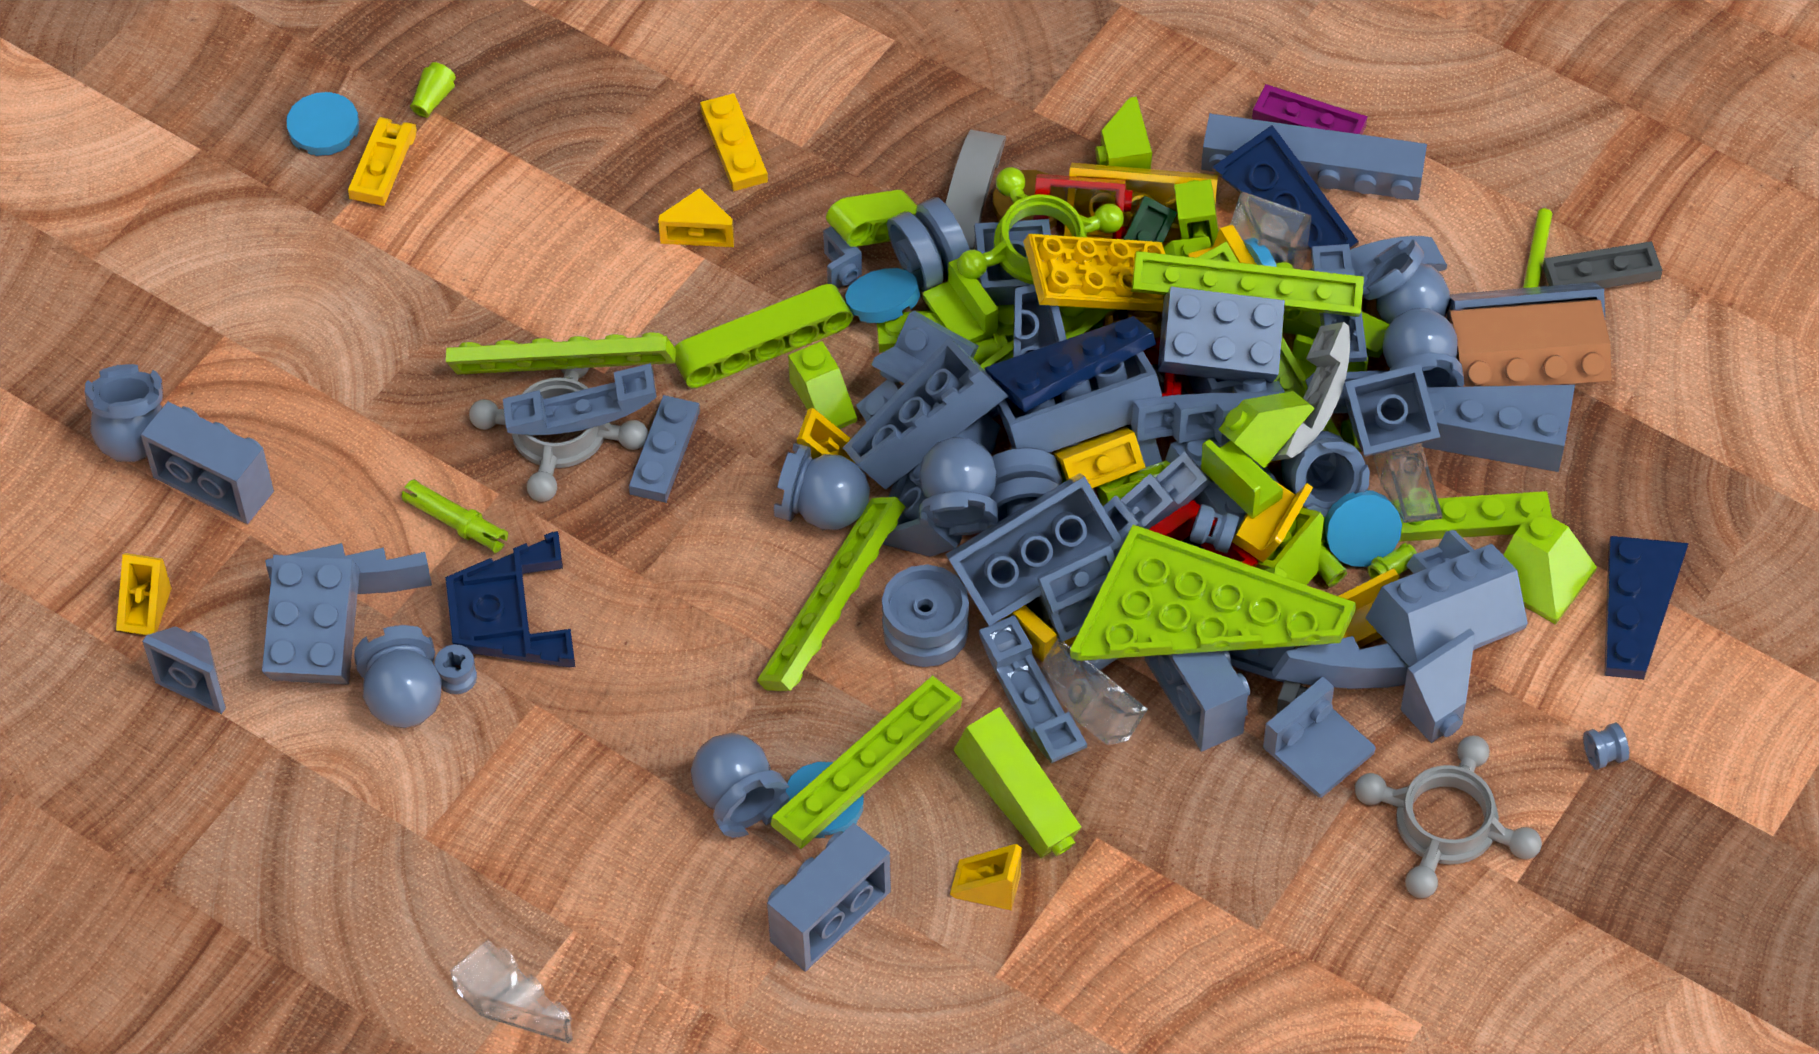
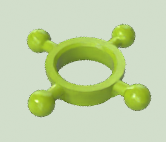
M1007 167L998 173L996 187L1001 194L1011 198L1013 205L1009 207L996 227L994 249L985 253L973 249L967 250L960 255L957 267L960 274L965 278L978 279L984 275L987 267L1000 263L1003 269L1011 276L1033 285L1034 282L1028 258L1019 254L1009 239V231L1016 222L1031 215H1047L1065 224L1072 236L1087 237L1086 234L1097 230L1104 233L1118 231L1124 221L1123 212L1114 204H1104L1096 210L1094 216L1087 218L1079 215L1074 207L1058 197L1043 194L1025 195L1023 191L1025 187L1023 173L1017 168ZM1059 306V310L1065 316L1075 317L1080 315L1085 310V307Z

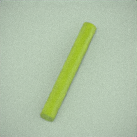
M1546 208L1539 209L1537 213L1523 288L1539 287L1552 219V211Z

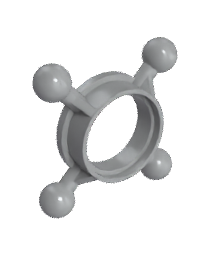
M589 368L561 369L564 374L563 378H549L539 381L527 388L522 394L540 390L543 399L588 389L587 386L578 382V379L583 377ZM482 399L476 401L471 406L469 418L475 427L486 430L494 427L496 424L506 425L504 409H498L494 402ZM637 420L626 421L621 426L606 423L589 428L577 438L561 443L544 442L531 435L512 433L513 442L521 455L532 463L540 465L538 472L534 473L527 482L529 496L538 502L549 501L555 496L557 492V482L553 477L555 468L570 467L584 462L597 452L604 439L617 440L628 450H638L644 446L648 436L646 426Z
M1479 736L1465 737L1459 743L1457 749L1458 758L1461 761L1459 766L1443 765L1427 769L1420 773L1408 787L1400 789L1390 788L1381 776L1374 773L1362 775L1355 784V794L1363 804L1376 805L1384 802L1397 807L1396 822L1402 839L1413 852L1423 857L1420 865L1412 868L1405 879L1408 892L1416 898H1427L1435 893L1438 887V878L1435 873L1438 863L1452 865L1469 862L1481 856L1491 846L1493 841L1509 846L1511 852L1517 858L1524 860L1534 858L1541 850L1542 841L1537 831L1529 827H1521L1513 831L1505 828L1499 822L1498 810L1491 789L1480 776L1474 773L1476 767L1483 765L1488 760L1490 753L1487 742ZM1436 787L1458 788L1470 794L1478 802L1483 812L1484 822L1474 834L1466 838L1456 840L1439 838L1428 833L1419 825L1413 813L1414 802L1421 794Z

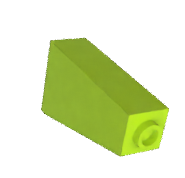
M998 707L967 726L956 744L954 752L1039 857L1043 858L1051 852L1055 856H1059L1074 846L1076 842L1073 838L1081 829V825L1002 709Z

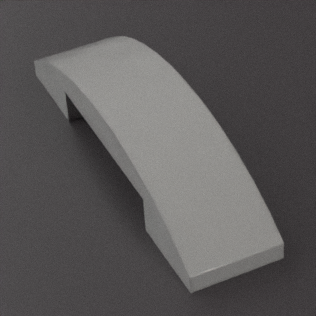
M970 130L964 141L945 203L960 225L970 250L975 248L974 225L975 223H981L982 212L995 168H998L1006 141V136Z
M1345 322L1320 326L1306 358L1317 368L1303 398L1315 409L1271 461L1290 459L1301 453L1316 439L1332 416L1343 390L1349 364L1350 330L1349 325Z

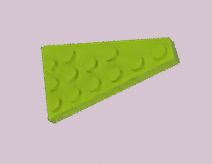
M1133 524L1070 649V657L1081 661L1341 643L1356 611V602Z

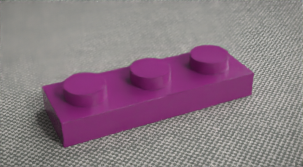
M1265 84L1252 114V119L1361 135L1367 126L1368 116Z

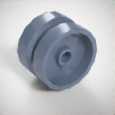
M933 197L918 204L916 215L904 211L888 219V235L894 252L903 270L912 273L916 277L920 292H925L942 284L944 274L948 276V263L958 259L963 252L970 250L955 216L939 197Z
M1032 448L1011 449L992 456L997 480L995 491L990 498L997 503L998 522L1062 484L1060 463L1054 455L1044 450ZM989 522V523H987V526H989V525H991V524H993V525H995V524Z
M927 564L911 566L897 573L889 581L882 597V629L885 644L891 653L906 664L919 667L938 666L955 658L964 648L969 633L967 589L958 576L945 568Z

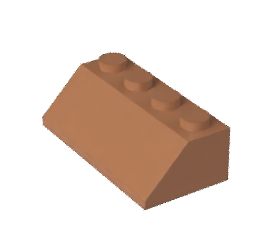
M1599 299L1449 310L1450 323L1453 324L1458 338L1456 359L1462 364L1464 375L1463 387L1561 385L1612 381L1611 345L1601 300Z

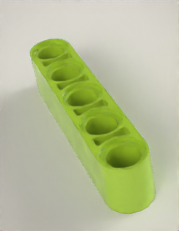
M821 285L684 339L674 346L676 348L675 365L688 387L699 388L836 334L850 325L853 320V314L835 285Z

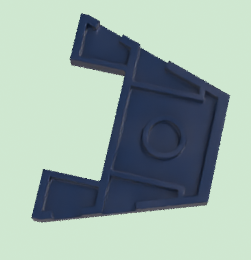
M558 531L544 535L545 540L531 546L525 543L513 548L514 553L493 561L492 558H489L445 577L453 644L467 647L472 654L569 668L576 667L571 629L534 634L529 632L523 574L563 569Z

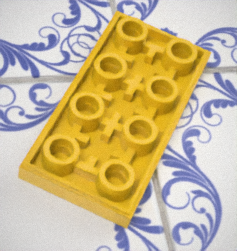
M1028 234L1024 239L1023 243L1039 305L1163 311L1165 295L1131 292L1136 251L1165 254L1162 242Z

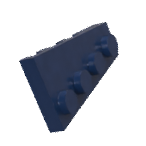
M1273 125L1212 167L1213 172L1310 251L1312 246L1349 244L1351 250L1359 245L1358 239Z
M1133 316L987 366L985 371L1008 395V398L1026 412L1156 345L1153 331Z
M1610 536L1608 544L1604 676L1644 680L1689 543Z

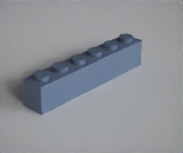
M1209 113L1203 144L1201 170L1212 171L1214 165L1273 125L1317 186L1325 189H1340L1361 194L1395 197L1397 199L1419 200L1427 148L1425 143Z

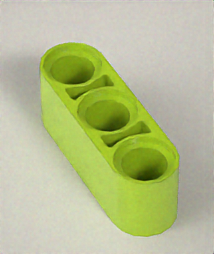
M903 190L846 197L838 200L830 207L826 214V221L850 247L890 241L887 229L888 219L904 211L916 215L917 205Z

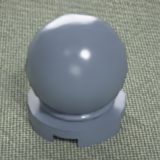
M1414 239L1408 244L1409 246L1402 240L1388 247L1373 259L1377 266L1367 276L1363 272L1358 275L1364 277L1363 298L1367 300L1376 299L1377 311L1382 321L1388 324L1396 316L1410 309L1429 308L1446 317L1450 307V291L1443 275L1431 265L1421 263L1424 258V252Z
M1429 308L1410 309L1396 316L1385 330L1383 341V354L1390 368L1389 371L1421 364L1427 387L1464 386L1462 364L1456 359L1458 338L1453 324L1444 316Z
M135 364L116 365L100 370V378L93 382L88 380L85 383L86 404L92 412L90 432L94 443L102 453L117 462H137L147 458L141 433L163 408L160 404L163 400L161 377L154 370L150 374L139 372L138 365Z
M1321 431L1307 448L1293 458L1281 460V474L1286 489L1296 495L1306 483L1311 485L1313 489L1303 505L1307 509L1321 512L1323 517H1326L1332 505L1344 495L1352 492L1355 494L1364 492L1369 487L1370 470L1368 465L1365 464L1363 456L1353 445L1345 442L1340 436L1328 431Z
M951 437L937 442L923 457L919 472L922 491L927 498L919 505V521L921 526L931 532L934 531V525L949 528V535L958 536L981 533L987 529V523L989 522L997 524V503L990 498L995 491L997 480L991 454L984 446L968 438Z
M794 443L792 450L794 454L788 452L780 474L777 488L783 489L784 495L782 504H774V516L791 522L795 515L800 513L807 523L821 530H841L856 522L869 502L870 487L865 473L856 463L841 455L824 454L812 459L810 447Z
M408 625L383 628L385 635L375 638L370 642L366 636L355 647L354 659L357 671L364 678L363 698L371 714L386 725L397 728H408L422 724L436 711L441 701L442 679L433 664L435 649L431 636L428 638L423 635L421 628Z
M728 733L712 737L701 745L694 757L691 767V780L695 792L704 804L714 809L713 818L725 836L736 838L749 835L745 828L754 825L760 820L765 825L769 824L772 816L789 802L790 797L786 793V788H789L787 782L780 773L771 770L762 747L746 736Z

